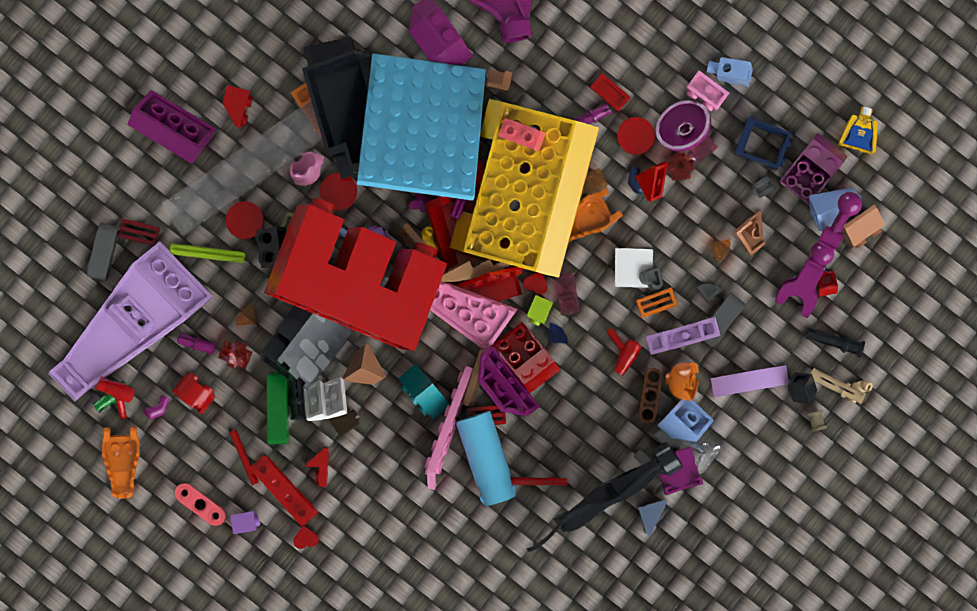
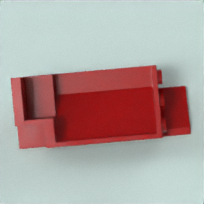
M483 160L477 163L474 200H468V204L465 203L463 212L474 213L485 171ZM437 196L436 199L426 202L425 206L442 262L447 263L445 270L464 260L470 261L471 265L483 260L484 257L450 248L457 219L450 216L455 199ZM503 238L500 243L501 247L504 249L508 248L510 240ZM510 265L473 279L449 282V284L499 302L522 295L517 276L523 274L522 270L524 268Z

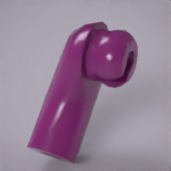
M161 395L158 405L145 408V416L149 419H155L164 415L170 398Z

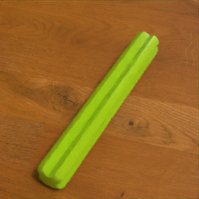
M174 243L170 245V253L172 255L244 263L246 257L245 253L240 251Z

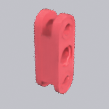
M184 483L176 487V499L213 526L221 525L225 522L227 518L225 509L193 485ZM184 490L188 491V495L186 497L183 495ZM199 499H203L206 503L203 510H199L196 507V502ZM215 512H217V513L219 514V518H218V519H215V518H214V513H215Z

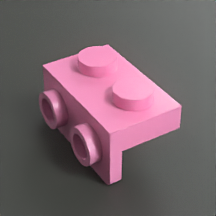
M701 71L697 72L685 88L686 94L690 98L701 101L710 112L712 110L716 112L729 95L728 91Z

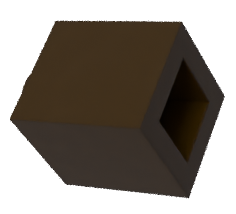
M347 408V414L334 417L329 422L339 436L343 437L360 424L358 421L360 416L354 409L351 411Z

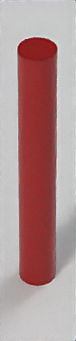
M237 430L230 432L251 485L259 483L256 475L249 469L252 465Z
M510 477L512 485L567 486V478Z

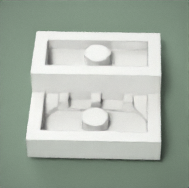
M615 248V287L649 288L648 285L641 283L639 276L643 270L653 267V250Z
M341 377L325 383L318 380L308 390L303 387L306 420H323L347 414L345 385Z

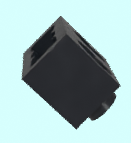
M276 226L256 230V242L259 247L258 259L261 268L274 267L286 235V227Z

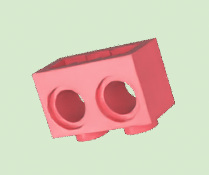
M505 118L499 137L539 151L546 133Z

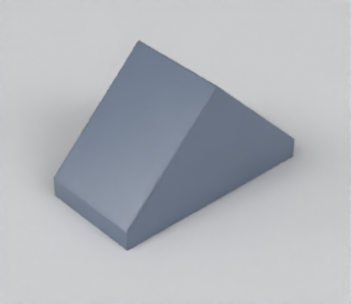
M663 499L637 507L645 534L651 535L668 501Z

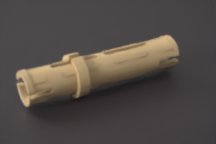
M813 368L810 373L813 375L814 381L840 393L841 397H848L859 404L863 402L866 393L851 387L850 383L845 384L816 368ZM821 377L824 378V379H826V380H828V381H830V382H832V383H834V384H836V385H832V384H830V383H828V382L822 380ZM839 386L842 387V388H844V389H846V390H848V391L853 392L854 394H851V393H849V392H847V391H845V390L839 388Z

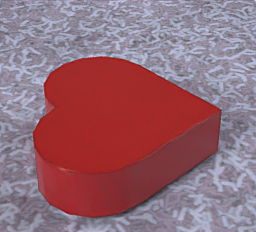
M539 272L528 276L523 282L525 290L534 291L537 295L545 294L548 288L543 274Z
M304 525L294 538V545L298 549H304L307 546L314 547L319 542L318 535Z

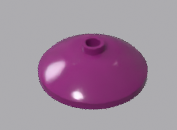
M693 100L677 102L668 107L659 117L656 124L657 139L668 150H689L701 143L707 136L711 127L710 113L700 102Z

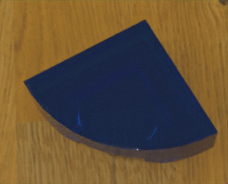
M550 323L549 342L568 344L567 335L564 330L558 325Z

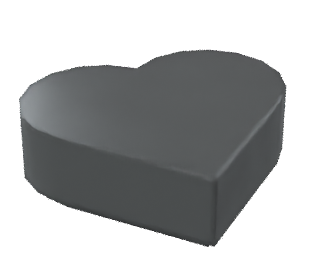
M659 266L643 270L640 273L639 279L642 284L648 285L652 290L662 287L663 281Z

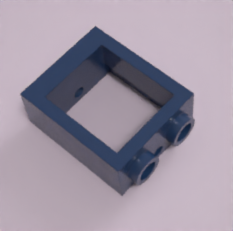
M748 117L733 155L777 171L785 163L786 157L783 155L785 150H789L793 139L790 137L792 133ZM753 127L783 138L774 163L744 152Z

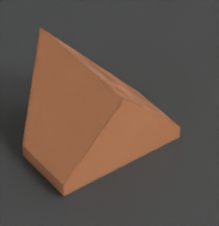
M761 210L732 233L751 256L766 244L763 239Z
M369 344L355 351L342 378L344 381L374 385L386 378Z

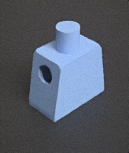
M724 57L720 58L719 63L709 61L707 72L717 74L719 81L749 87L753 71L751 62Z

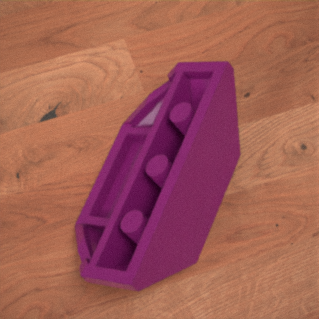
M421 0L413 6L409 33L429 61L461 66L473 57L461 36L433 0Z
M494 346L481 354L478 382L501 412L529 416L540 407Z

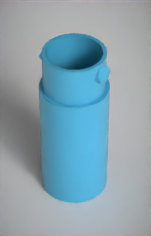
M491 411L482 412L456 421L455 423L475 484L479 487L481 493L479 495L481 502L485 506H490L515 497L516 486L515 484L512 485L510 479L511 472Z

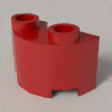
M192 372L186 373L172 392L178 395L190 407L203 414L216 396L213 394L215 390L207 384L202 386L198 383L199 378Z

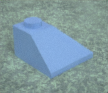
M680 400L657 426L672 439L696 442L714 420L693 400Z

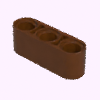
M656 368L647 370L643 379L638 418L645 424L653 422L657 414L662 373ZM650 372L658 374L656 382L649 381L648 374ZM649 390L655 393L653 401H647L645 398V393ZM645 409L652 412L650 420H644L642 417V412Z

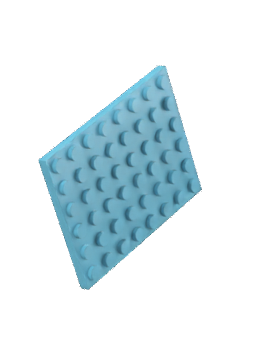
M372 53L357 185L474 200L486 69Z

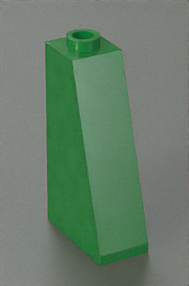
M271 371V375H267V442L270 445L290 444L288 379L277 371Z

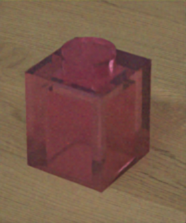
M707 135L701 143L689 149L687 155L693 162L697 161L700 164L718 147Z

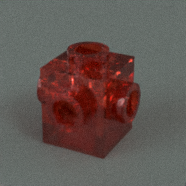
M684 152L674 153L673 157H670V162H667V173H671L672 181L691 180L690 171H694L693 160H689V155L685 156ZM682 164L684 168L678 169L676 166Z
M225 340L218 358L227 361L226 366L237 370L238 366L246 369L253 351L246 349L247 345L236 341L234 344Z

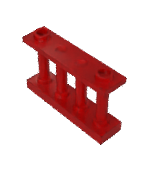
M263 455L249 468L300 526L307 524L319 513L268 455L266 457Z

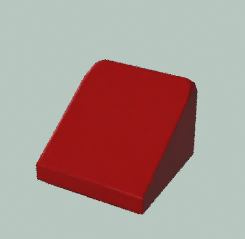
M834 270L823 272L819 279L817 289L820 297L838 293V284Z

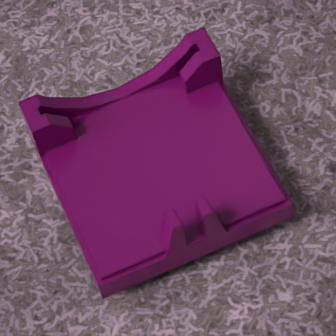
M691 446L674 451L683 465L682 469L671 476L659 474L665 495L703 484Z

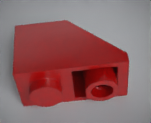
M227 85L222 104L235 126L242 130V127L247 125L248 115H246L248 107L251 108L253 96H251L249 90Z

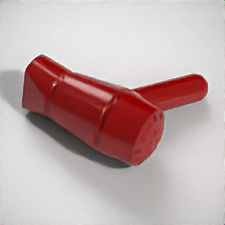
M608 328L607 334L620 351L614 372L624 376L628 368L638 357L642 346L632 339H628L624 344L614 329Z
M101 376L96 390L105 392L115 398L119 417L125 419L127 413L124 402L129 403L133 399L134 388Z

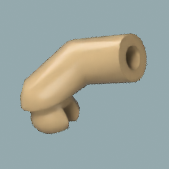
M861 380L853 383L852 387L861 392H869L872 390L873 385L868 380ZM847 398L848 401L856 403V401Z

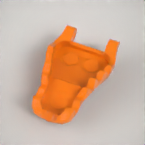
M607 188L580 200L569 242L589 234L601 232L623 216L621 211L612 214L603 197L609 194Z
M110 427L103 428L102 458L111 481V494L118 499L130 498L134 492V478L140 456V441L137 427H130L129 435H111Z

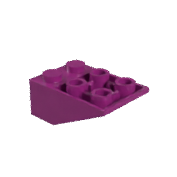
M817 133L779 182L810 205L809 195L819 194L848 156Z

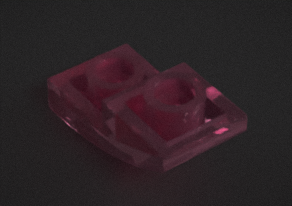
M574 273L555 277L561 316L580 313Z

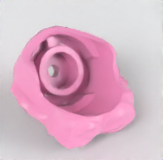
M305 152L298 162H292L290 175L294 183L300 186H307L317 181L320 176L321 165L324 162V156L318 153Z

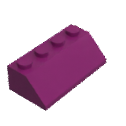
M150 90L135 106L127 124L191 164L201 155L216 128L153 90Z

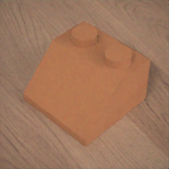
M874 204L845 224L841 233L844 234L843 238L850 248L856 246L858 249L867 243L865 240L867 237L872 235L874 238L883 232L881 228L885 224Z

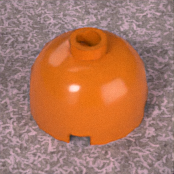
M682 362L676 364L671 369V372L667 373L666 384L669 385L670 392L676 398L686 401H692L691 398L694 399L699 379L695 378V373H699L696 363Z

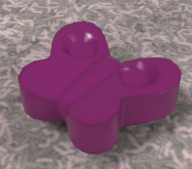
M416 193L417 198L409 203V208L412 210L419 209L422 213H425L427 211L425 203L432 199L426 197L425 194Z

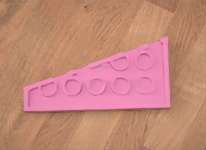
M440 282L430 311L486 351L495 342L517 309L447 282Z
M468 366L465 367L464 372L460 371L457 379L459 383L458 388L453 389L451 395L452 404L451 406L448 405L445 410L444 416L446 420L444 423L441 422L439 426L438 440H434L431 451H433L432 456L427 458L425 464L427 485L432 490L436 489V474L441 473L444 462L443 457L447 455L456 428L455 416H460L463 404L461 400L465 395L473 368Z

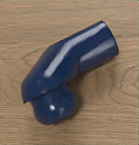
M631 167L628 185L634 193L644 194L635 177L639 175L640 168Z

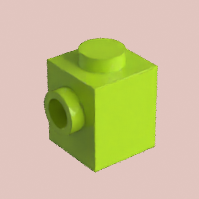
M535 295L527 314L529 322L536 326H539L540 323L544 325L553 302Z

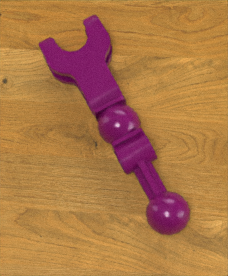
M846 192L839 197L837 202L839 212L831 227L826 225L818 242L811 247L810 255L798 276L783 282L775 302L784 304L788 297L799 296L804 303L801 315L805 318L810 316L818 300L815 287L826 265L834 258V252L844 236L841 231L848 218L858 214L862 208V200L856 193Z

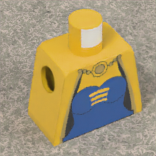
M861 107L859 116H850L837 145L868 154L875 153L878 122L870 119L872 114L871 108Z

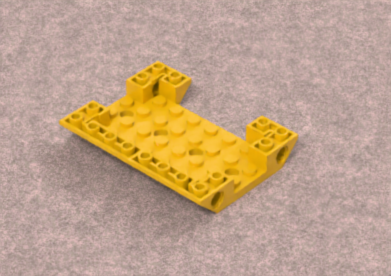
M489 99L480 137L493 140L474 213L462 211L455 225L450 248L559 277L599 127ZM507 118L531 128L534 125H538L540 131L546 133L540 150L537 151L499 137L504 119ZM523 163L530 165V171L526 174H523L520 169ZM514 200L520 203V208L517 211L511 209V203ZM503 238L510 240V246L506 249L502 248L500 244Z

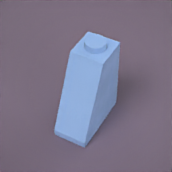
M854 187L809 195L810 212L818 231H823L826 225L831 227L839 212L837 205L839 197L846 192L856 193Z

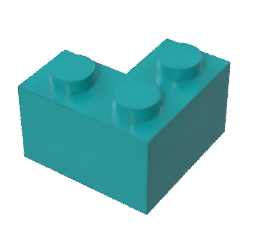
M416 364L398 378L403 384L400 386L407 396L411 394L409 398L415 405L420 404L418 409L424 416L428 414L433 420L448 405L450 406L448 401Z

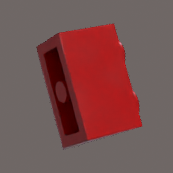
M523 322L492 345L529 393H532L560 371L552 357Z

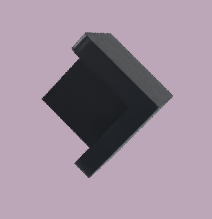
M795 372L787 384L793 402L810 404L817 393V387L812 374Z

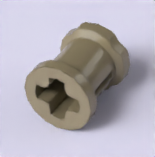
M823 409L806 414V417H809L811 432L827 428L822 417Z

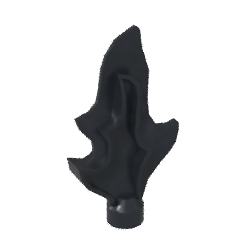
M667 441L653 449L650 461L599 485L571 510L553 517L557 526L537 544L527 548V551L531 552L542 546L558 529L561 532H569L583 527L606 508L640 492L658 474L671 476L682 469L683 465Z

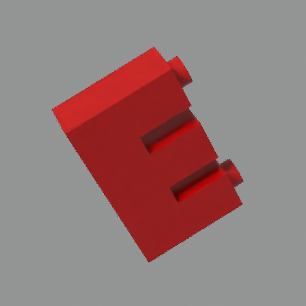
M313 198L311 205H297L264 294L397 349L415 351L447 263L435 259L438 250L416 242L414 249H400L387 285L384 288L380 284L396 241L363 227H349L336 263L332 266L328 262L344 219L333 215L335 205L319 198Z

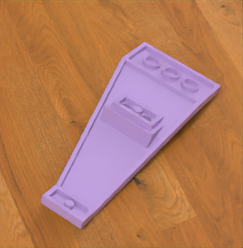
M159 241L130 266L67 356L49 372V375L76 401L89 389L98 384L101 376L106 378L182 324L212 298V295ZM124 308H129L130 312H126Z

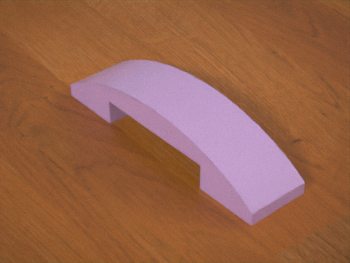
M716 317L649 335L646 336L650 354L653 355L721 335Z
M786 365L710 379L714 397L782 386L789 383Z

